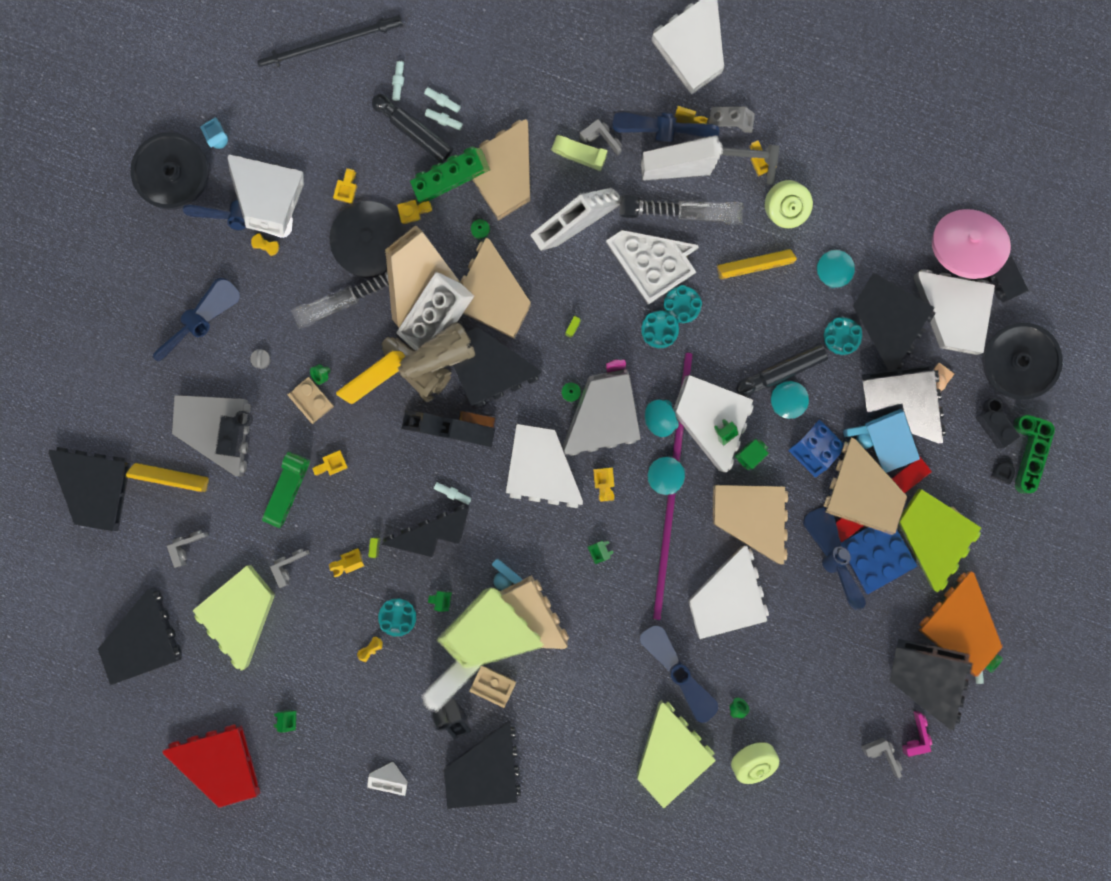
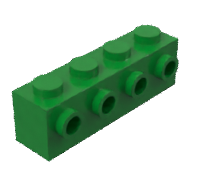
M474 146L469 147L463 151L464 154L451 156L447 159L448 162L444 164L438 163L433 165L430 171L416 174L415 179L411 180L410 183L418 202L430 201L490 171L482 149L474 148Z

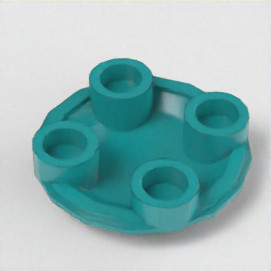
M831 250L819 259L816 270L824 284L830 288L842 287L851 281L855 273V265L852 258L846 252Z
M685 285L673 288L664 299L665 311L672 314L677 322L681 324L693 321L701 311L702 301L695 290Z
M654 311L648 314L641 326L644 341L655 348H666L672 345L679 334V324L676 318L666 311Z
M836 318L825 328V344L835 354H851L861 344L862 328L850 318Z
M785 381L777 385L771 396L773 411L787 419L801 416L809 404L806 389L794 381Z
M654 400L648 404L645 410V422L649 430L659 437H667L672 434L674 429L678 428L679 422L676 419L671 402L669 400Z
M659 458L649 467L648 482L652 489L659 494H675L684 483L685 468L674 458Z
M391 599L380 608L378 623L381 630L386 634L394 637L404 636L414 628L416 611L413 605L404 599Z

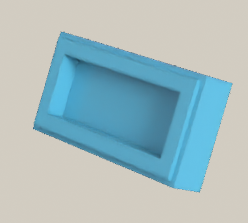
M213 118L200 127L210 147L221 149L227 145V134L217 118Z
M866 426L843 430L844 437L857 435L856 440L864 449L873 446Z
M499 559L493 562L492 566L500 571L494 577V586L497 589L503 590L511 586L512 582L517 584L523 580Z

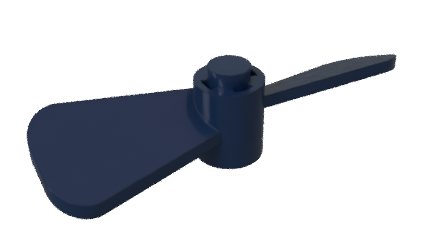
M619 112L614 115L612 124L613 129L617 132H656L655 140L666 142L674 141L675 132L709 138L718 137L720 130L718 126L713 124L676 123V117H673V113L662 112V115L657 116V119Z
M238 200L230 204L229 212L195 205L183 206V212L188 216L228 219L227 224L230 228L234 230L246 228ZM293 214L291 216L284 236L276 234L272 235L279 237H287L292 230Z
M225 278L216 279L196 308L189 309L182 314L181 323L184 327L155 351L152 356L153 359L157 362L163 360L189 332L197 338L206 335L210 328L208 322L238 303L240 293L235 286Z
M825 507L808 513L803 519V525L826 555L822 559L824 569L830 573H838L849 605L855 610L863 609L866 606V601L845 566L850 562L851 557L848 550L841 546L834 515L826 513Z
M654 625L642 632L640 635L641 644L669 670L671 679L680 686L696 720L701 723L709 721L717 713L718 703L690 676V671L686 665L680 663L665 630L661 626Z

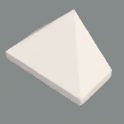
M391 762L369 774L367 788L405 796L407 780L395 763Z

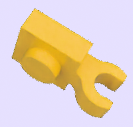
M678 106L675 114L676 123L706 124L707 118L702 116L695 117L696 111Z
M758 140L749 146L751 150H762ZM764 158L750 159L758 177L768 172V165Z
M347 168L344 181H337L333 199L353 204L357 185L352 184L356 175L354 170Z
M416 200L397 204L402 224L421 220L420 214L432 211L429 201L417 205Z
M341 450L323 457L324 463L313 467L312 470L316 476L326 471L331 476L347 469L348 466Z
M613 468L593 469L595 488H599L600 502L614 500V493L610 489V487H614Z
M358 548L340 555L341 560L329 564L330 571H333L334 577L342 575L343 571L347 574L364 567L362 555Z

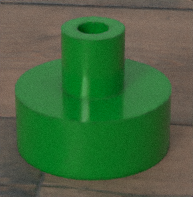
M479 219L472 223L471 233L473 237L479 240L488 237L490 227L485 220Z
M317 364L310 369V375L316 384L321 385L328 381L329 367Z
M567 383L563 386L562 397L564 400L575 402L579 399L581 390L577 384Z
M996 654L985 669L992 673L1000 665L1003 657Z
M735 698L729 705L730 715L733 718H744L750 712L749 705L741 698Z

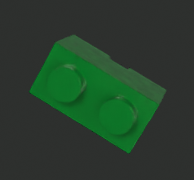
M755 439L746 444L734 457L746 470H752L769 454L767 451L768 447L763 441Z

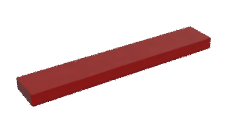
M921 457L891 478L904 493L932 472ZM840 518L836 521L840 542L845 541L864 525Z

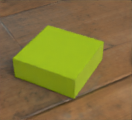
M573 317L565 332L566 336L573 337L580 324V318Z
M380 538L370 539L369 557H378Z

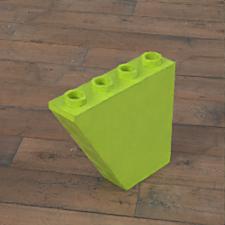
M922 489L917 490L899 520V525L928 583L936 592L943 590L947 586V578L950 574H954L959 567L958 562L961 558L967 556L970 551L968 547L972 541L976 542L981 535V532H979L980 526Z

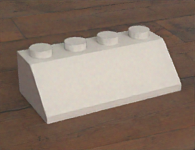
M436 272L396 333L416 351L420 348L419 346L433 339L436 334L448 328L452 323L457 322L474 298V295L461 283Z

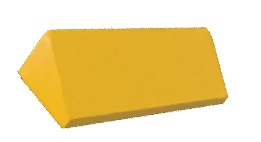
M784 250L717 266L719 278L725 279L793 264L797 258L791 250Z
M391 351L336 392L337 396L350 404H354L398 372L397 367L400 366L399 362L405 357L402 351Z
M134 463L126 473L128 478L199 492L207 490L209 481L208 477Z

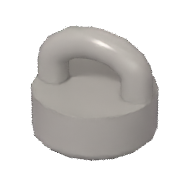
M259 349L251 354V363L256 368L264 369L270 364L271 357L265 350Z

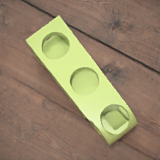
M559 135L556 136L551 148L553 152L562 155V157L599 171L603 167L608 151L602 148L597 149Z

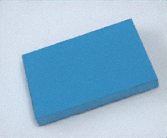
M902 409L865 423L880 467L885 473L920 459Z

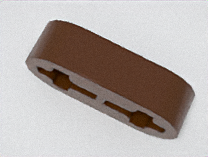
M460 411L458 420L494 428L496 418Z

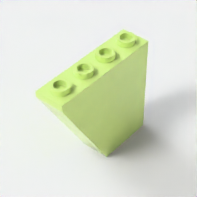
M249 565L193 610L195 613L194 617L200 624L205 625L208 629L206 630L207 634L212 639L218 641L220 650L231 657L233 666L237 669L240 668L242 671L250 664L275 594L255 569Z
M484 589L438 638L439 642L464 668L538 649L544 645L540 641V636L527 627V622L516 615L515 609L509 603H505L501 598L502 595L496 589Z
M661 700L657 706L636 776L659 804L665 808L716 760L713 757L715 754L708 745L704 747L699 742L702 738L694 730L692 732L689 731L687 728L689 724L682 716L678 718L673 713L675 711L674 707L668 701L664 703Z

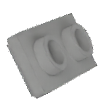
M712 107L709 124L718 127H739L745 133H751L755 114L747 107Z
M597 119L580 132V139L584 144L587 141H594L599 136L598 133H600L617 156L621 153V143L616 137L613 138L609 134L610 129L604 122L601 123Z
M200 530L191 533V537L185 540L183 537L172 540V544L168 545L167 548L174 568L186 565L187 555L184 549H181V546L208 537V532L202 533Z
M303 549L291 553L293 556L291 558L285 559V557L274 561L275 565L270 568L279 588L289 585V580L291 579L287 569H283L282 566L309 555V550L303 552Z
M880 738L862 746L864 754L868 757L871 756V758L882 755V751H884L894 775L897 778L902 777L900 773L902 767L898 759H894L892 753L895 751L890 741L887 742L884 738Z

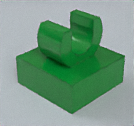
M725 419L722 420L724 428L719 429L716 425L714 426L718 440L723 446L739 435L737 426L733 422L728 423Z
M602 540L588 546L595 564L610 559V555L614 553L613 550L608 552L606 549L609 541L603 542Z
M437 591V595H429L428 603L435 604V611H449L452 592Z
M288 710L274 714V717H277V724H274L277 732L283 733L296 730V711Z

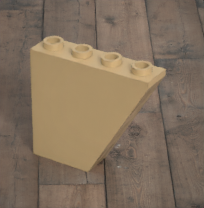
M526 119L516 121L509 130H502L495 135L496 138L491 141L486 140L479 145V149H482L490 171L472 180L497 220L502 219L530 201L528 121Z
M414 226L386 249L392 320L399 328L436 272L456 282H460L417 226Z
M486 238L477 247L476 252H478L476 259L472 258L468 265L469 273L467 276L464 275L460 281L474 295V298L463 314L514 339L531 306V302L490 239Z
M851 438L849 442L845 441L842 453L845 454L843 460L839 459L836 471L839 472L837 478L833 477L830 489L833 490L831 496L827 495L824 507L827 508L825 512L893 535L896 532L907 496L857 440Z
M714 485L713 524L777 564H784V560H787V549H784V541H787L788 532L787 529H784V525L788 520V511L785 510V502H788V491H785V487Z
M531 575L519 583L499 591L505 603H509L515 609L516 615L527 622V627L540 636V641L544 644L541 648H567L569 636L565 629L560 628V620L557 614L552 613L549 608L551 603L547 596L543 597L541 593L542 587L538 580H534Z

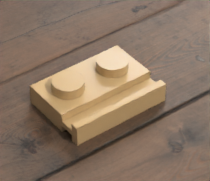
M310 377L306 378L291 393L287 394L312 424L334 407Z
M482 665L470 692L504 708L516 681Z

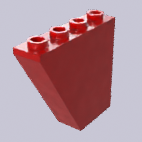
M233 724L224 727V731L218 733L217 730H212L205 733L206 736L201 738L195 735L187 738V742L181 744L179 741L169 743L168 747L163 750V754L218 808L257 797L261 793L242 726L236 727Z

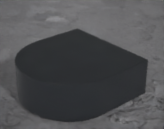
M1008 462L999 463L995 466L991 477L1006 484H1011L1015 475V468Z

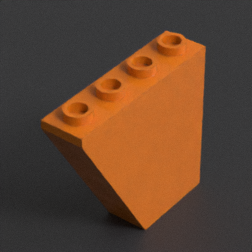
M970 571L967 573L963 572L956 580L958 584L955 588L950 587L944 594L946 597L942 603L938 602L932 608L933 614L930 617L926 616L920 622L921 628L919 631L939 648L970 654L969 662L973 663L971 675L978 677L1001 650L1002 644L975 574Z

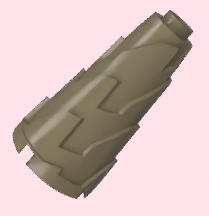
M457 321L436 334L433 339L419 346L418 350L404 357L399 362L400 366L397 368L402 378L405 376L407 379L415 378L427 372H433L445 366H452L466 359H471L475 356L473 347H468L470 346V340Z
M387 337L381 344L385 356L391 351H402L406 357L415 351L394 337ZM441 368L415 378L407 379L406 376L404 378L420 394L422 399L429 402L434 399L433 393L439 395L446 387L452 373L448 369Z

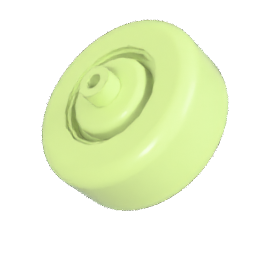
M792 180L782 181L774 185L765 199L767 216L782 228H794L804 223L810 216L813 207V200L809 190L802 184Z
M760 742L740 750L732 759L731 767L739 782L753 784L771 776L777 770L780 761L772 745Z

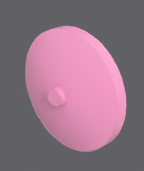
M964 209L947 214L938 222L932 235V248L938 261L947 270L966 278L978 279L995 274L1003 267L1010 254L1011 243L1005 228L992 216L977 210Z

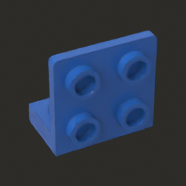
M818 420L805 436L788 451L816 478L827 470L841 454L844 443L821 420Z

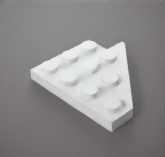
M623 230L606 241L648 305L696 273L686 257L699 248L698 245Z

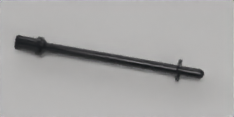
M400 14L384 20L380 18L377 24L277 54L275 50H272L273 56L258 60L257 65L263 67L276 63L277 67H280V61L378 31L385 34L388 33V30L403 27Z

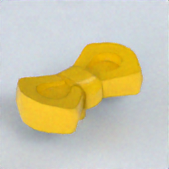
M256 234L252 237L251 244L254 249L261 248L270 256L275 255L279 251L277 241L268 242L263 239L261 234Z
M373 637L367 647L358 650V659L362 662H367L371 654H375L376 650L382 649V640L378 637Z

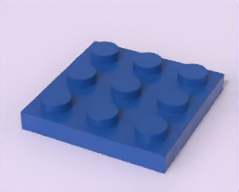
M867 527L841 542V546L850 553L849 565L866 594L918 567L897 529L895 534L891 535Z

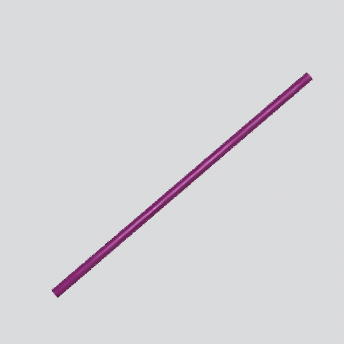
M685 353L681 387L685 376H689L691 372L692 353ZM678 420L679 426L675 432L672 458L680 462L684 426ZM676 493L668 494L653 614V619L661 620Z

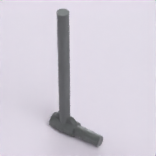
M769 145L765 151L722 148V154L720 155L764 158L768 165L766 184L774 185L780 146Z

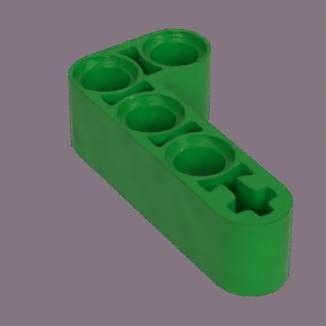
M1025 415L1017 417L1013 422V427L1018 433L1029 436L1015 481L1016 490L1027 494L1034 493L1038 489L1055 433V427L1049 421ZM1023 419L1026 420L1028 424L1026 429H1024L1021 425ZM1042 425L1046 429V433L1044 435L1040 432V427ZM1036 444H1039L1040 446L1039 453H1037L1034 449ZM1030 462L1035 464L1033 472L1029 469Z
M287 452L281 465L283 471L263 515V522L279 529L282 528L309 467V459L292 452Z

